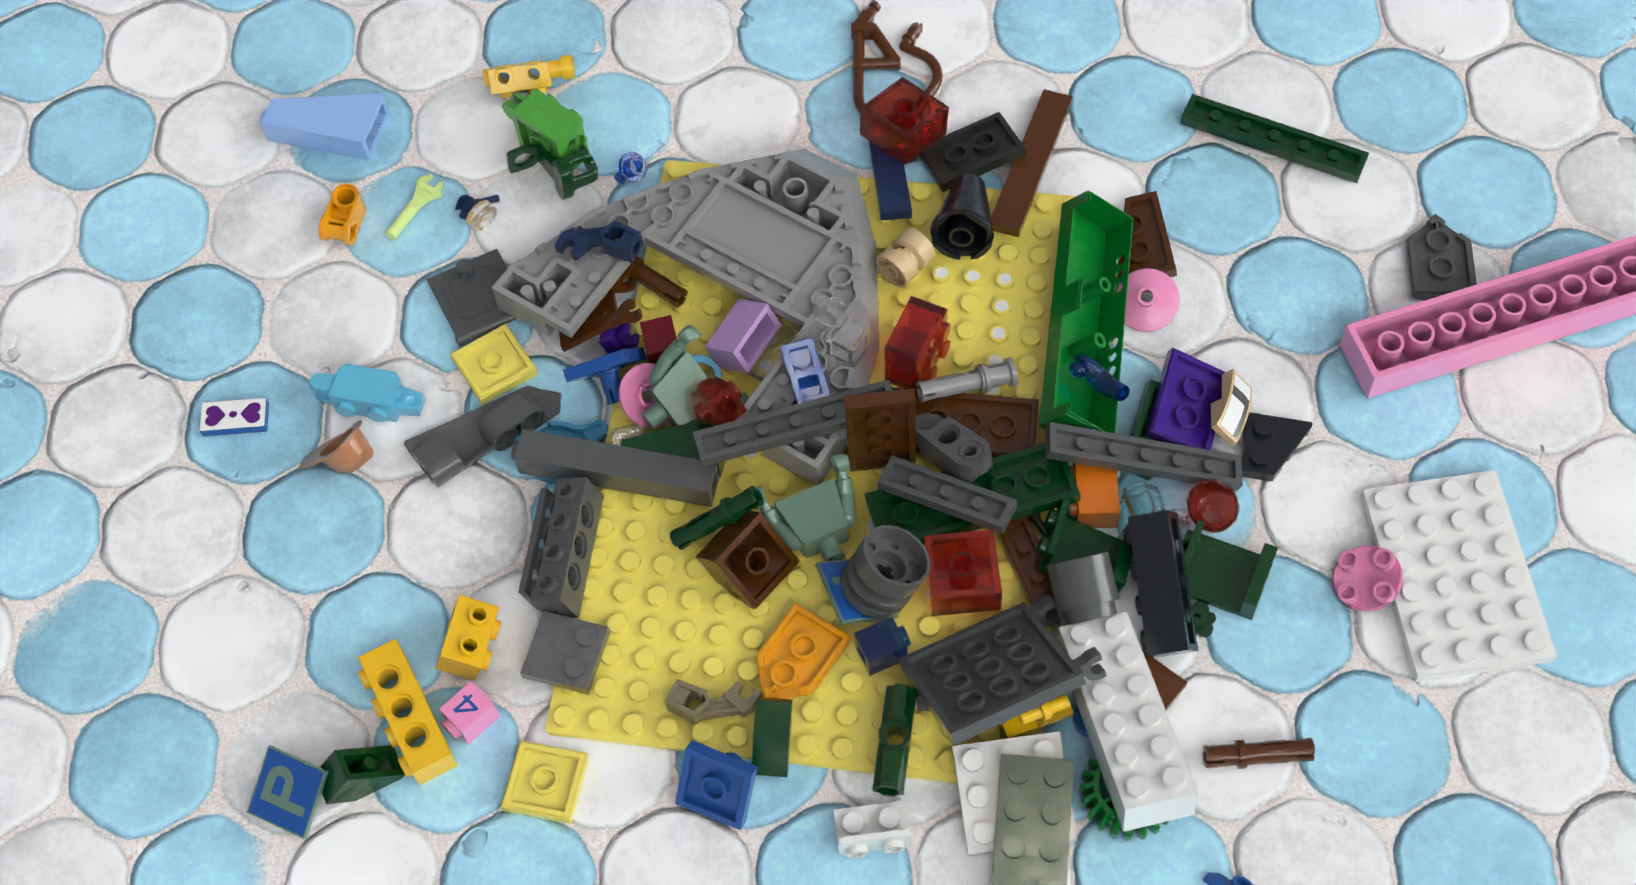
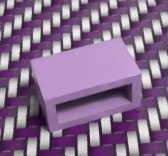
M739 298L705 348L720 368L748 374L782 324L767 303Z

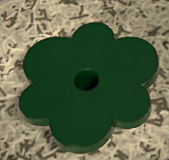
M1197 601L1192 605L1193 617L1199 618H1194L1196 636L1198 634L1201 637H1208L1213 632L1212 624L1216 621V615L1209 612V606L1205 602Z

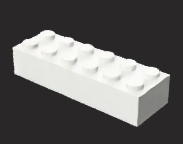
M1122 612L1059 627L1058 643L1072 660L1080 657L1083 652L1092 647H1095L1102 657L1101 661L1094 663L1092 666L1100 664L1106 672V677L1096 681L1085 677L1086 685L1073 690V694L1123 832L1195 815L1198 792L1128 613Z

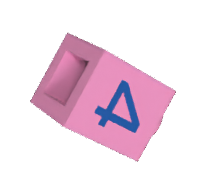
M472 681L439 709L445 719L442 723L444 729L455 740L461 736L468 745L500 717L495 704Z

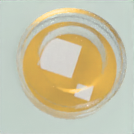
M488 200L480 201L470 210L466 222L475 231H482L494 221L497 209Z

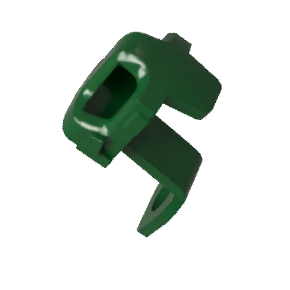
M525 144L508 151L506 154L508 170L512 174L529 169L539 162L554 180L555 189L562 200L573 197L575 190L598 179V167L585 145L579 146V150L572 154L552 159L545 149L538 144ZM524 153L531 155L526 161L515 163L519 155ZM583 161L587 172L573 177L572 166Z

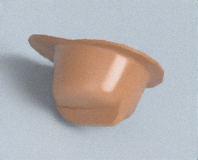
M359 420L342 434L313 450L303 459L299 467L307 469L322 462L340 473H350L358 470L374 454L373 449L359 429L363 421Z

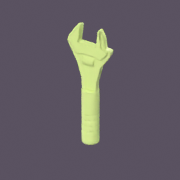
M432 174L417 179L416 190L411 202L385 232L389 239L395 240L421 207L429 201L443 196L441 192L443 189L442 180L435 187L427 184L432 179Z

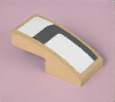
M1233 369L1222 374V398L1211 403V428L1230 446L1236 444L1242 434L1252 400V387Z

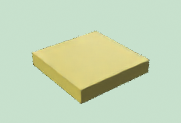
M506 323L450 354L453 362L482 406L538 375L536 367Z
M520 740L501 809L506 812L572 824L590 759L589 754Z

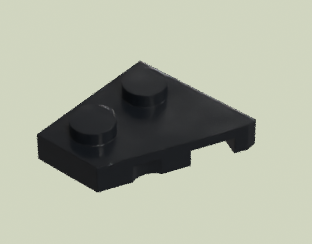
M1249 412L1245 424L1241 456L1242 477L1273 482L1286 461H1289L1296 452L1298 445L1305 436L1309 435L1312 422Z

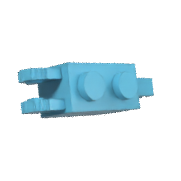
M345 364L338 368L336 375L317 372V374H314L309 379L310 387L315 391L316 399L332 404L336 412L346 417L358 415L368 417L376 422H397L399 415L420 416L426 399L424 394L403 387L396 372Z

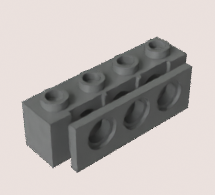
M587 477L556 479L554 493L548 488H541L518 593L542 613L547 611L571 618H579L604 495ZM547 508L550 509L551 518H545ZM541 538H543L544 541V549L539 548V541ZM534 569H536L537 571V580L532 579V572Z

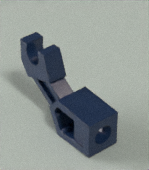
M617 221L605 227L575 230L572 227L562 232L554 244L556 252L563 254L567 247L573 246L570 252L575 260L580 259L590 251L591 247L603 246L605 254L633 263L644 245L641 232Z

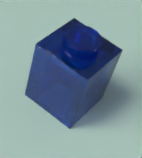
M893 617L854 633L855 648L869 676L898 664L899 658L908 655L907 646L911 645L909 636L903 626L897 627Z

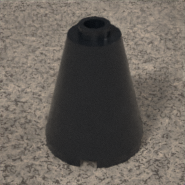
M964 174L955 180L931 224L930 234L934 248L949 258L960 260L961 256H971L970 260L977 259L986 254L992 247L994 231L985 182L977 175Z

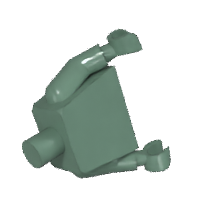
M691 325L685 326L677 335L679 339L674 340L665 349L649 375L648 380L651 386L646 392L654 404L645 410L641 416L652 429H655L666 419L673 427L691 422L706 423L711 421L719 423L732 418L735 413L738 414L749 399L747 393L744 392L733 403H725V399L690 353L685 352L686 345L702 335Z
M837 454L829 458L833 470L837 473V480L834 481L832 478L774 503L775 509L767 503L762 486L760 485L756 488L762 493L764 504L755 510L760 509L764 518L791 550H799L807 558L821 553L824 561H836L844 558L845 555L840 544L849 540L848 529L852 528L856 521L851 477H848L847 471H851L849 459L845 454Z

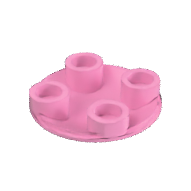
M1373 545L1360 546L1341 552L1332 576L1333 588L1340 601L1349 608L1365 612L1375 611L1390 604L1400 592L1403 582L1401 565L1393 553L1386 548Z

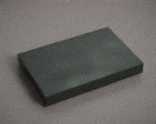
M997 112L918 147L917 153L940 190L944 192L951 189L959 176L964 174L980 176L1025 156L1026 150L1002 114Z

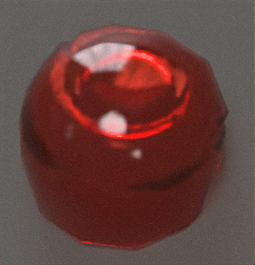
M1208 479L1198 482L1190 490L1186 502L1191 521L1195 525L1198 519L1204 521L1203 530L1209 533H1220L1228 530L1237 521L1240 511L1235 491L1219 479Z

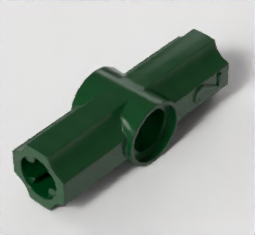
M895 683L886 687L872 787L874 792L880 793L883 796L895 797L904 795L917 698L916 689L905 684ZM891 735H899L904 738V741L898 745H892L886 739Z

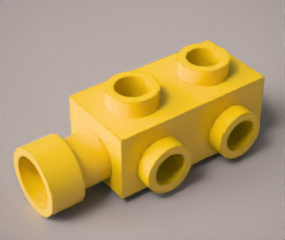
M572 54L560 56V59L534 60L483 69L485 87H490L491 93L499 94L500 98H509L515 92L521 90H529L530 94L535 88L542 93L547 92V87H551L553 84V78L563 77V80L576 79ZM536 68L540 74L534 75L530 69ZM501 72H506L510 79H504L501 76Z

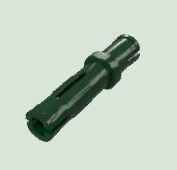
M750 486L732 498H723L719 501L718 506L697 516L681 527L673 529L670 532V539L675 547L678 546L679 550H683L724 525L739 522L742 515L764 504L762 493L755 486Z

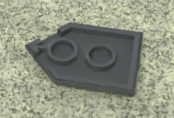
M1437 214L1432 216L1426 225L1406 240L1411 297L1416 300H1428L1477 285L1471 240L1462 233L1457 234L1445 225L1446 221Z

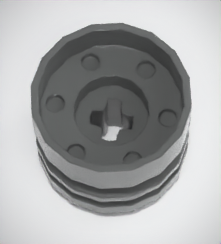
M881 525L871 529L841 571L840 584L844 596L854 608L867 616L888 619L898 615L929 575L931 562L928 551L917 537L905 529L890 525Z

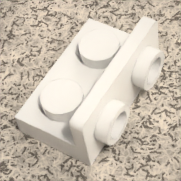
M905 800L833 810L839 856L847 855L848 858L852 859L867 856L868 852L883 850L886 854H894L904 851L905 847L911 846V833Z

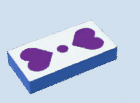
M267 398L202 403L200 433L202 436L266 432L268 429L269 402Z

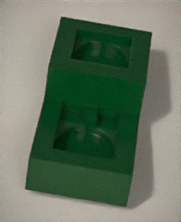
M759 697L756 699L752 764L758 766L756 775L788 776L793 700Z

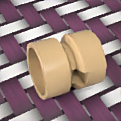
M906 228L893 241V246L889 245L875 259V263L880 273L890 283L899 288H905L918 275V270H923L935 258L936 252L931 242L921 232L914 228Z

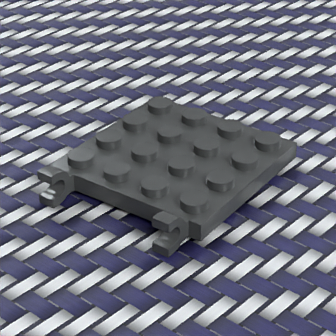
M1049 594L1029 607L1022 602L898 659L902 671L954 745L969 740L977 734L1001 725L1016 716L1036 709L1042 704L1086 685L1085 677L1092 681L1106 677V672L1100 664L1092 666L1094 663L1102 660L1100 652L1095 647L1086 650L1080 657L1072 660L1045 628L1061 623L1060 617L1054 611L1047 613L1048 610L1056 607L1055 600Z

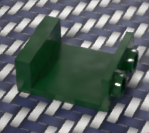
M1063 498L1056 510L1051 508L1045 519L1044 527L1048 529L1046 536L1043 535L1036 549V554L1040 556L1037 570L1048 574L1047 565L1109 552L1119 593L1126 584L1133 557L1132 547L1128 546L1125 536V529L1129 525L1125 526L1118 538L1065 517L1070 500Z
M1198 519L1194 531L1188 529L1182 543L1183 549L1186 550L1184 557L1191 599L1203 601L1213 607L1252 620L1278 547L1264 543L1261 554L1202 534L1205 522Z

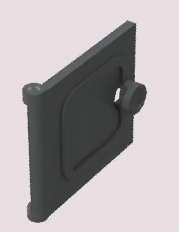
M497 248L471 260L462 259L456 263L455 267L427 279L455 335V342L459 346L517 319L498 308L491 288L507 269ZM471 272L473 273V275L469 278H462V276L468 275Z

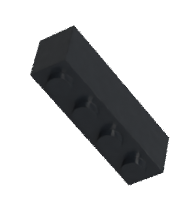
M1164 510L1127 517L1129 526L1125 529L1127 544L1129 547H1132L1134 561L1130 563V571L1133 580L1137 581L1139 595L1135 597L1137 613L1139 616H1142L1144 630L1140 632L1143 649L1147 651V656L1164 657L1199 651L1178 513Z

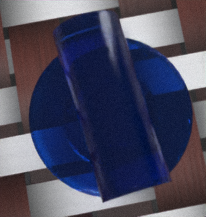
M628 152L622 155L618 164L619 170L615 174L614 179L620 184H624L626 181L629 183L641 181L647 171L644 158L637 152Z

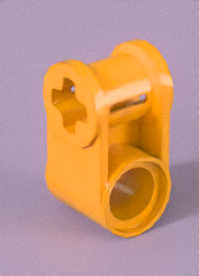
M344 183L333 190L326 211L319 223L318 232L321 240H340L350 246L356 242L359 228L366 214V206L354 185Z

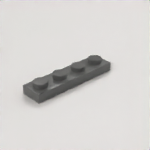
M893 455L877 481L878 489L1001 534L1006 530L1017 508L1016 499Z

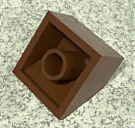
M755 511L742 515L741 520L735 524L728 523L696 556L697 560L716 582L754 610L800 562L760 512Z

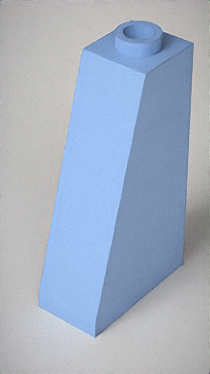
M378 93L271 99L267 109L261 114L260 124L268 141L370 160L390 112L383 94Z

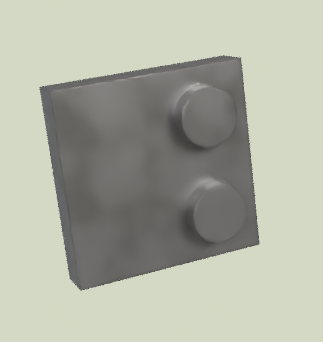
M543 611L520 672L522 678L588 695L610 635L609 627Z

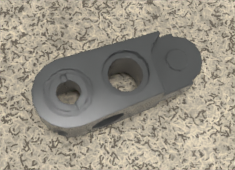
M924 413L915 417L916 445L919 447V453L946 475L972 483L978 476L986 473L993 467L990 444L975 432L950 416L943 419L937 414Z

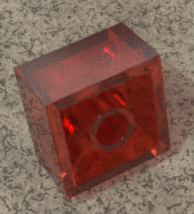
M901 77L861 107L860 135L906 165L946 135L949 106L909 80Z
M913 296L910 297L884 348L885 380H889L891 384L904 389L918 388L916 386L917 381L935 379L938 371L936 364L939 358L945 359L951 341L947 340L951 329V324L947 322L948 309Z
M993 529L924 536V547L928 551L931 562L927 582L932 616L1001 610L1002 587Z

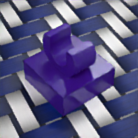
M631 323L619 324L600 334L599 343L607 354L638 346L639 335H631Z

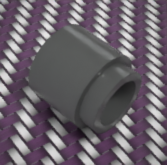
M1109 552L1047 565L1057 612L1063 611L1066 625L1117 614L1115 600L1119 599Z

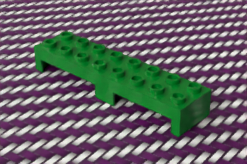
M1089 190L1064 202L1061 208L1039 426L1046 429L1048 424L1053 422L1116 433L1133 218ZM1125 256L1123 264L1118 266L1120 258ZM1123 270V275L1118 279L1119 272ZM1123 283L1122 289L1116 293L1117 286ZM1118 338L1117 345L1111 348L1113 340ZM1116 353L1115 359L1111 362V356ZM1113 366H1115L1116 370L1114 374L1109 377L1108 374L1110 369Z

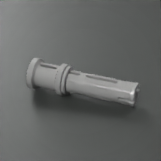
M1011 357L1004 358L1003 362L992 365L981 363L975 366L974 370L917 381L916 386L918 388H916V393L919 401L925 402L972 390L986 393L990 392L993 387L1007 384L1009 387H1013L1018 383L1017 369Z

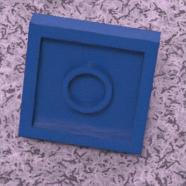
M643 347L622 349L563 369L566 382L599 377L607 400L606 403L610 405L619 402L621 379L618 371L621 370L620 368L647 360Z
M691 740L685 750L675 804L741 830L746 822L758 766L743 761L736 753H723Z

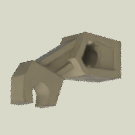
M676 679L665 700L667 711L697 725L702 720L736 715L744 718L755 711L757 697L762 698L761 691L753 689L752 695L749 698H741L739 695L744 687L743 683L737 681L722 695L723 697L709 699L708 690ZM692 698L701 703L695 710L688 708Z

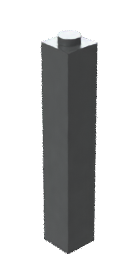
M526 429L522 430L519 441L516 440L514 442L511 452V458L515 461L520 474L554 480L559 478L587 477L595 487L709 507L713 505L720 478L717 463L702 467L700 459Z

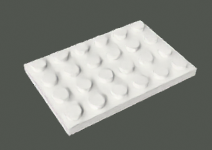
M1496 470L1362 490L1360 496L1375 546L1390 550L1402 568V587L1396 598L1392 601V605L1415 682L1554 662L1557 654Z

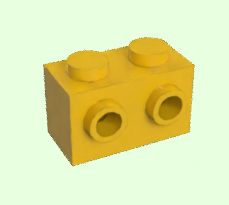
M459 595L453 608L435 669L473 681L476 680L480 670L487 671L493 652L487 650L490 639L496 640L502 622L496 619L499 607Z

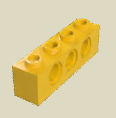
M395 638L359 656L358 659L363 669L357 673L365 689L372 688L376 695V698L372 699L371 703L379 719L386 717L390 725L384 731L392 747L399 746L403 753V756L398 758V761L406 777L413 775L418 784L421 785L457 767L458 764L397 639ZM398 680L394 687L384 689L387 682ZM412 708L407 716L397 717L401 710ZM426 737L420 746L411 747L412 742L416 738Z

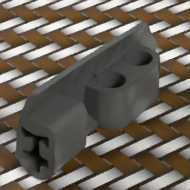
M527 385L456 419L410 438L404 442V446L431 482L439 488L494 449L496 451H503L513 446L514 439L521 435L523 429L536 430L558 415L561 409L562 395L559 392Z

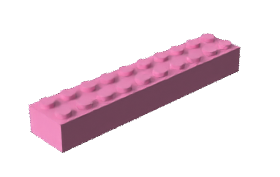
M1636 235L1347 324L1340 347L1368 399L1636 315Z

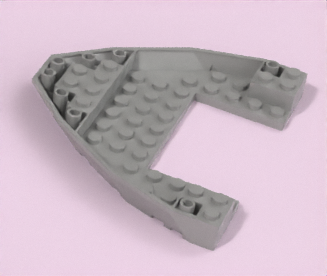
M806 149L700 169L678 179L625 197L612 204L593 209L560 231L559 235L547 243H542L535 248V251L523 259H518L512 263L491 287L497 306L502 311L547 336H550L556 329L572 338L631 263L605 254L603 246L591 247L590 251L580 259L575 260L570 252L573 246L567 247L563 254L556 252L554 244L562 232L572 227L575 230L605 227L617 221L641 232L644 243L642 249L645 245H648L751 301L767 303L774 313L802 327L791 343L813 338L830 395L869 385L879 352L877 266L875 263L877 252L858 177L856 174ZM782 355L733 421L797 404ZM846 429L764 450L762 455L810 483L818 485L822 483L832 469L829 458L833 455L842 454L847 448Z

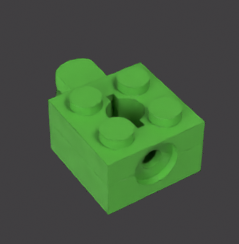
M536 88L527 97L515 92L510 97V100L507 99L502 104L504 113L514 122L520 146L525 144L541 145L552 159L572 154L578 151L581 145H585L588 149L582 117L575 110H568L562 106L551 94L546 95ZM579 162V163H577V164H574V165L572 166V172H573L582 162Z

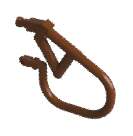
M871 1L869 7L866 10H862L855 22L851 23V38L853 40V101L860 115L874 124H897L898 127L902 123L907 125L915 121L924 112L942 83V68L938 60L931 53L914 45L916 39H918L923 31L922 23L919 25V22L912 23L907 32L903 34L899 49L924 61L932 71V80L918 102L908 113L897 117H887L872 111L864 101V70H900V57L879 27L873 23L876 12H879L881 6L878 2ZM865 40H873L885 58H865Z

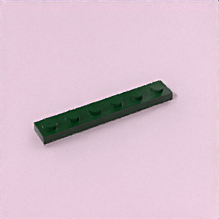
M1195 94L1191 95L1180 121L1182 125L1354 183H1358L1369 156V152Z

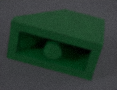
M392 745L334 750L320 766L329 771L322 790L326 804L357 801L405 776Z

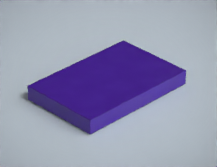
M1171 348L1166 355L1145 435L1161 442L1211 450L1215 431L1211 428V403L1222 398V374L1226 372L1182 351Z

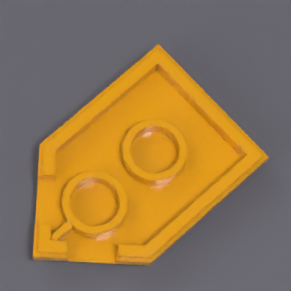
M795 602L755 655L763 698L789 699L814 694L853 638Z

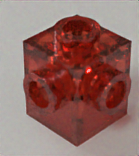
M717 376L700 382L697 390L689 395L695 404L692 407L693 413L702 424L707 422L712 426L728 423L735 421L747 412L740 399L741 393L732 381L726 382Z

